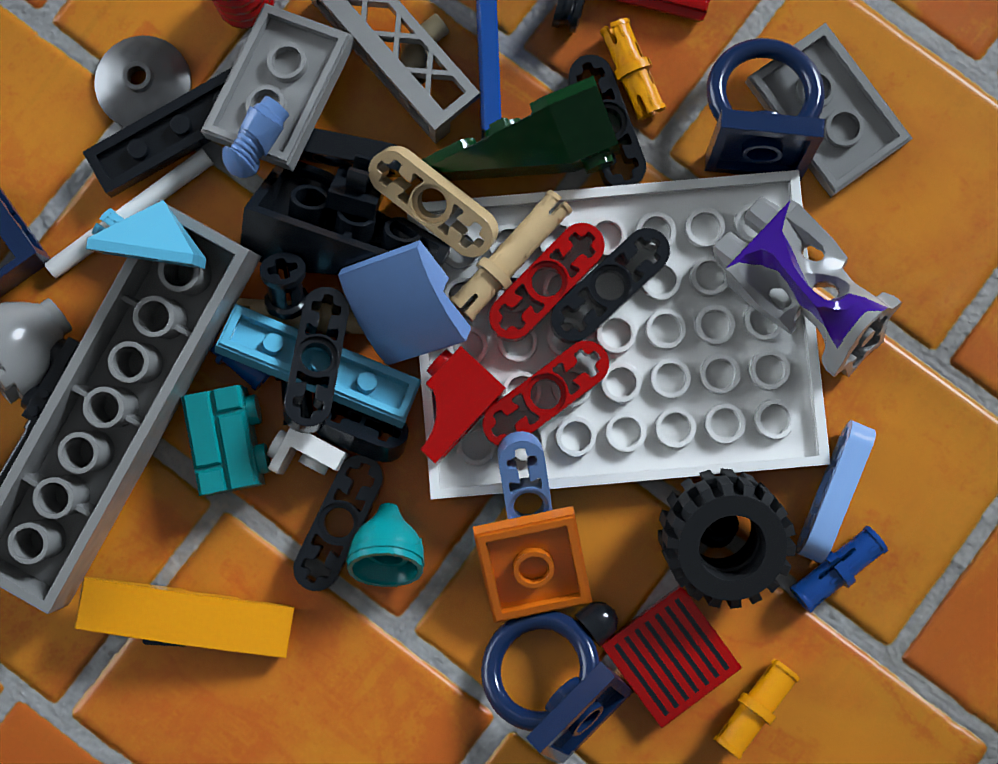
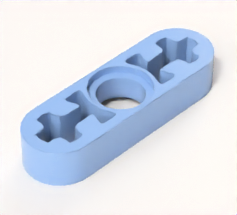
M850 420L845 425L830 458L831 464L826 468L796 545L797 554L820 564L829 555L873 447L876 436L874 429Z

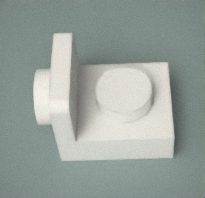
M291 427L288 432L284 430L278 432L267 452V456L272 458L268 469L282 475L286 472L297 450L302 452L298 462L323 475L326 474L329 467L339 471L343 462L350 456L349 453L311 433H300Z

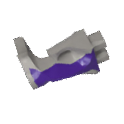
M760 197L744 216L745 224L758 233V235L747 245L730 231L725 233L713 246L714 258L726 271L728 287L789 334H792L797 328L795 321L802 313L817 327L824 339L825 350L822 355V363L826 371L834 377L840 372L849 377L865 357L884 342L888 321L901 306L902 302L894 295L885 292L874 296L857 285L844 271V267L848 263L846 254L799 203L790 200L783 208H780L778 205ZM813 246L822 251L824 254L823 259L817 262L805 259L803 256L804 248ZM817 287H833L837 289L838 295L832 300H826L812 289ZM772 289H783L791 299L789 307L780 308L769 296Z

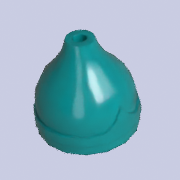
M393 503L381 504L376 514L359 528L352 539L347 554L348 573L359 582L380 587L407 585L421 577L425 566L422 539L403 519L397 505Z

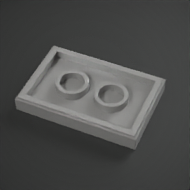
M264 3L201 129V133L209 140L230 147L234 140L237 139L238 131L249 107H254L265 96H269L289 113V117L283 123L284 129L269 150L267 156L263 155L259 159L293 172L356 43L352 34Z
M824 23L793 46L804 52L813 61L823 80L825 98L823 110L819 118L825 119L824 139L808 168L831 198L906 145L913 138L829 26ZM772 60L750 75L745 81L766 111H774L782 115L797 116L801 111L805 99L803 84L798 75L784 63Z

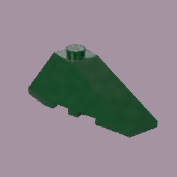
M591 76L530 103L532 113L523 119L514 118L508 120V118L503 117L489 124L490 128L484 133L485 138L476 142L475 138L461 139L422 160L447 180L457 181L570 173L585 169L586 173L590 174L614 163L612 157L621 154L595 78Z

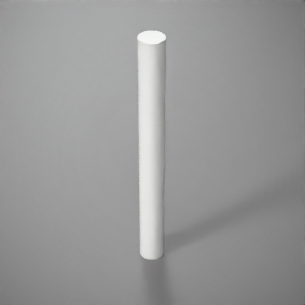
M201 148L115 212L126 219L158 203V201L166 200L214 163L203 148ZM103 221L99 223L105 228L110 227ZM93 228L44 263L55 279H58L94 252L86 249L87 238L93 235Z

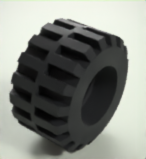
M721 468L720 476H715L711 470L699 472L701 481L694 484L689 477L680 483L685 491L680 496L672 491L667 498V502L671 507L670 510H661L659 521L663 529L658 530V541L663 549V556L681 588L685 586L689 595L697 601L704 596L709 606L720 608L722 600H726L730 609L742 608L741 600L749 598L751 603L755 604L763 600L759 593L766 588L773 593L780 586L776 577L779 574L787 576L792 567L786 560V556H795L796 544L790 538V536L795 535L793 523L787 518V511L767 487L761 482L758 483L751 475L741 472L740 476H737L732 469ZM726 516H742L750 519L751 530L749 538L738 552L725 558H710L699 553L701 537L713 522Z

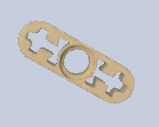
M390 146L375 155L371 160L368 172L372 185L459 254L466 257L481 256L497 240L499 229L494 216L409 149L402 146ZM397 160L402 165L399 169L402 177L392 181L387 177L389 167L386 164ZM418 176L421 177L423 181L412 190L409 196L405 192V190L412 186L409 182H412ZM425 189H437L444 195L446 199L444 213L432 214L424 208L422 194ZM457 208H461L463 212L456 218L458 220L450 227L445 224L456 212ZM476 222L482 227L479 233L481 238L471 242L465 237L468 233L466 226L469 227Z

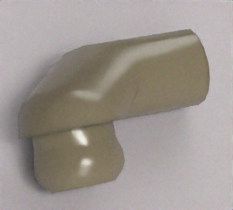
M436 13L420 24L436 43L450 33L444 21ZM402 43L399 60L404 66L427 69L428 52L422 45ZM416 78L420 84L426 82L424 78Z

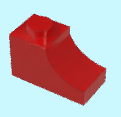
M462 346L454 354L446 349L426 370L432 376L426 382V385L435 395L436 419L429 438L420 450L436 465L485 415L486 411L506 393V387Z

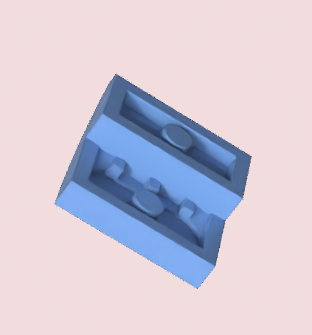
M420 240L340 270L338 277L349 306L368 341L386 365L466 342L471 326L443 292L449 277Z

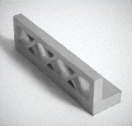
M311 0L335 29L352 34L356 42L353 47L356 54L435 144L450 133V122L480 98V92L399 0ZM353 6H362L361 15ZM368 7L390 9L396 16L395 32L373 30L367 23ZM402 24L410 33H401ZM384 42H394L393 52ZM400 43L422 45L428 52L427 69L405 67L399 60ZM433 59L443 70L433 69ZM416 78L426 79L425 88ZM432 79L453 81L464 94L443 110L431 96Z

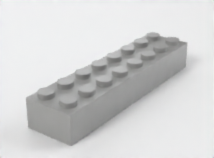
M168 204L167 206L206 257L205 269L134 258L126 259L0 487V588L46 614H50L70 604L83 581V576L85 577L182 402L181 397L187 393L262 257Z

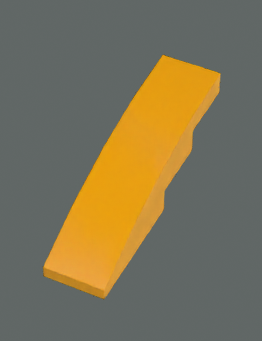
M83 576L75 629L177 645L286 658L294 607L283 604L242 600L232 596L191 592L182 588Z

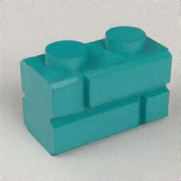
M233 385L182 396V406L199 496H213L266 485L264 474L271 472L268 469L271 461L270 457L267 456V445L265 443L258 444L255 425L262 423V413L257 395H249L248 388L242 385Z

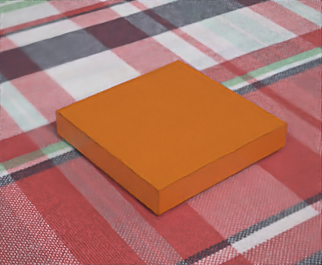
M573 506L473 526L474 539L494 623L592 603Z

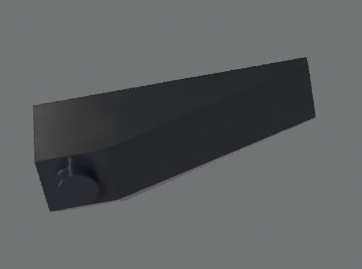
M300 161L297 162L293 172L275 165L244 207L240 245L262 256L259 261L261 263L270 255L288 252L302 258L307 273L338 275L342 268L419 240L441 268L450 252L448 244L405 217L390 218L378 210L373 221L326 208L327 193L335 175Z

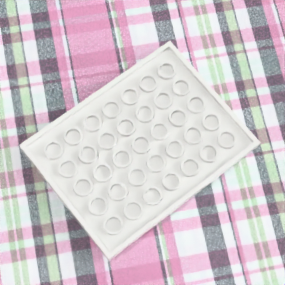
M799 170L554 191L562 198L549 211V215L559 204L562 205L564 201L570 205L573 211L510 278L512 284L569 226L576 223H588L595 226L604 238L605 248L602 258L592 270L632 233L642 228H652L661 232L669 242L670 255L661 271L586 339L601 345L608 355L609 369L603 380L532 433L538 438L543 448L549 489L700 476L699 472L711 470L714 475H718L721 468L732 469L734 473L831 464L816 326L801 313L795 321L797 328L792 334H789L728 287L726 271L716 261L712 250L713 246L724 234L730 231L747 245L758 235V233L745 224L744 216L760 197L778 205L780 208H783L790 200L799 203L803 207ZM546 192L472 198L494 216L498 224L499 233L497 240L490 249L478 257L463 256L450 247V252L442 266L443 271L449 277L443 291L449 299L478 270L476 264L481 258H489L496 251L501 243L506 240L542 200ZM446 200L422 202L424 208L432 214H442L446 209ZM458 207L445 224L450 227L458 220L456 218L463 210ZM407 213L408 220L433 234ZM474 222L471 226H466L468 233L465 237L469 241L473 242L477 238H481L479 235L482 229L480 224ZM575 237L571 238L570 241L573 244L572 251L563 261L558 253L551 257L564 265L570 277H574L578 273L570 269V264L579 255L584 254L588 258L593 256L589 250L593 241L588 237L582 241L577 240ZM637 242L635 245L638 248V252L627 265H625L622 257L615 261L628 269L634 282L641 279V277L633 273L638 265L646 259L650 260L653 264L657 262L654 257L657 246L652 242L647 246ZM804 248L803 251L805 259H808L807 248ZM544 269L534 275L532 286L539 295L548 297L555 295L560 290L561 279L556 272ZM614 273L602 274L596 280V291L606 300H615L624 292L622 279ZM523 288L516 293L523 297V302L513 311L508 310L506 307L500 311L503 316L500 326L504 330L510 326H514L518 330L524 326L521 322V315L530 305L535 313H538L543 308L534 304L527 297ZM500 289L479 312L473 322L464 317L471 326L466 342L419 356L426 441L432 432L436 419L435 395L426 385V382L432 377L426 370L433 361L446 349L454 354L462 346L506 387V393L500 398L502 399L573 345L562 342L554 335L550 324L552 311L523 340L518 342L503 341L493 333L489 322V313L493 303L505 292ZM772 289L769 296L780 308L789 307L791 299L783 289ZM585 290L578 296L584 298L586 302L577 312L572 313L568 309L562 311L565 317L562 328L567 332L572 328H576L579 332L585 330L582 320L592 308L595 309L597 316H601L605 312L590 301ZM473 296L464 304V306L461 309H457L460 313L473 300ZM581 352L576 353L574 356L577 359V364L566 374H564L561 365L552 370L565 380L570 394L579 389L571 383L578 375L586 372L590 377H593L597 374L594 366L598 358L594 354L585 357ZM539 381L531 389V399L537 407L550 409L558 404L560 390L551 381ZM521 395L512 400V402L520 407L512 415L506 417L502 412L495 414L496 426L492 429V432L497 437L503 433L508 435L516 432L514 425L525 415L530 425L539 420L538 417L528 411ZM484 416L438 465L427 457L431 500L503 493L497 457L498 447L490 443L484 434ZM525 448L515 450V458H513L517 463L519 479L529 477L527 468V457L529 456H527Z

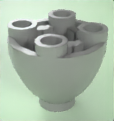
M49 298L40 304L31 302L0 303V392L10 404L19 398L22 400L23 395L27 391L41 384L51 367V348L58 340L63 339L66 334L72 331V327L64 314Z

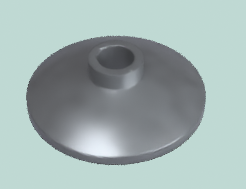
M141 35L129 37L118 42L104 54L95 73L94 87L98 103L103 111L120 126L127 127L191 91L192 80L186 60L172 44L157 37ZM145 71L146 79L143 83L139 85L131 83V77L136 72Z

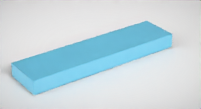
M235 304L215 345V353L288 382L298 329ZM309 348L301 356L303 364L311 371H323L331 364L330 356L321 348ZM342 348L333 401L402 429L421 380ZM298 378L296 379L297 383L303 382ZM306 384V390L315 393L317 385ZM322 384V385H321V386H323L324 388H327V385H326V384Z

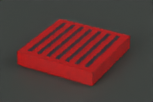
M680 585L614 633L611 638L601 645L661 728L742 669L691 597Z

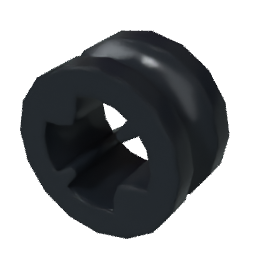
M558 0L552 27L559 28L563 24L569 27V32L576 33L585 0Z

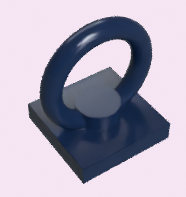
M756 38L733 45L716 60L707 80V100L717 124L706 151L705 171L745 175L799 170L800 181L802 180L824 139L825 119L819 118L823 110L825 98L823 80L813 61L804 52L780 40ZM768 58L784 63L798 75L803 84L805 99L801 111L797 116H791L766 110L754 112L733 110L726 93L730 74L737 66L751 59Z
M550 611L506 621L491 637L482 659V685L485 695L495 712L514 727L531 731L526 739L540 754L564 763L634 692L617 674L599 661L596 646L587 630L572 617L558 611ZM538 629L551 630L564 636L573 645L580 664L579 677L570 679L552 695L546 704V711L528 710L515 703L505 691L501 677L502 661L509 646L521 635Z

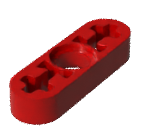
M576 223L569 226L493 303L489 313V322L493 333L499 339L506 342H518L526 338L554 309L556 304L599 263L605 248L601 232L595 226L588 223ZM575 237L577 240L582 241L588 237L593 241L589 249L593 256L588 258L584 254L579 255L570 264V269L578 273L574 277H570L564 265L551 257L558 253L563 261L572 251L573 244L570 241L571 238ZM544 269L556 272L561 279L560 290L555 295L548 297L539 295L532 286L534 275ZM523 288L527 297L534 304L543 308L538 313H535L530 305L521 315V322L524 325L521 329L518 330L516 327L510 326L504 330L500 326L503 321L500 311L504 307L510 311L515 310L523 302V297L516 293Z
M593 341L577 342L492 405L486 411L483 418V431L488 441L498 447L501 440L507 436L505 433L500 434L498 437L493 434L492 429L496 426L494 416L502 412L504 416L508 417L516 412L520 407L512 402V400L519 395L522 396L528 411L538 417L539 420L530 425L525 415L516 422L514 428L516 432L524 431L532 434L603 380L609 369V358L605 349ZM581 352L585 357L594 354L598 358L594 366L597 374L593 377H590L586 372L578 375L571 383L579 389L570 394L565 380L552 370L561 365L564 374H566L577 364V359L574 356L576 353ZM539 381H551L559 388L560 400L553 408L541 409L533 403L531 389Z

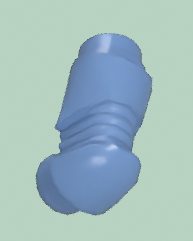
M265 96L254 107H249L238 131L237 139L234 140L230 147L224 146L222 149L223 163L231 175L239 178H248L256 174L260 168L259 158L263 155L267 156L269 150L284 129L283 123L289 117V113L269 96Z

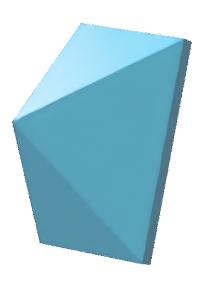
M164 200L87 238L86 249L102 254L205 269L206 257Z

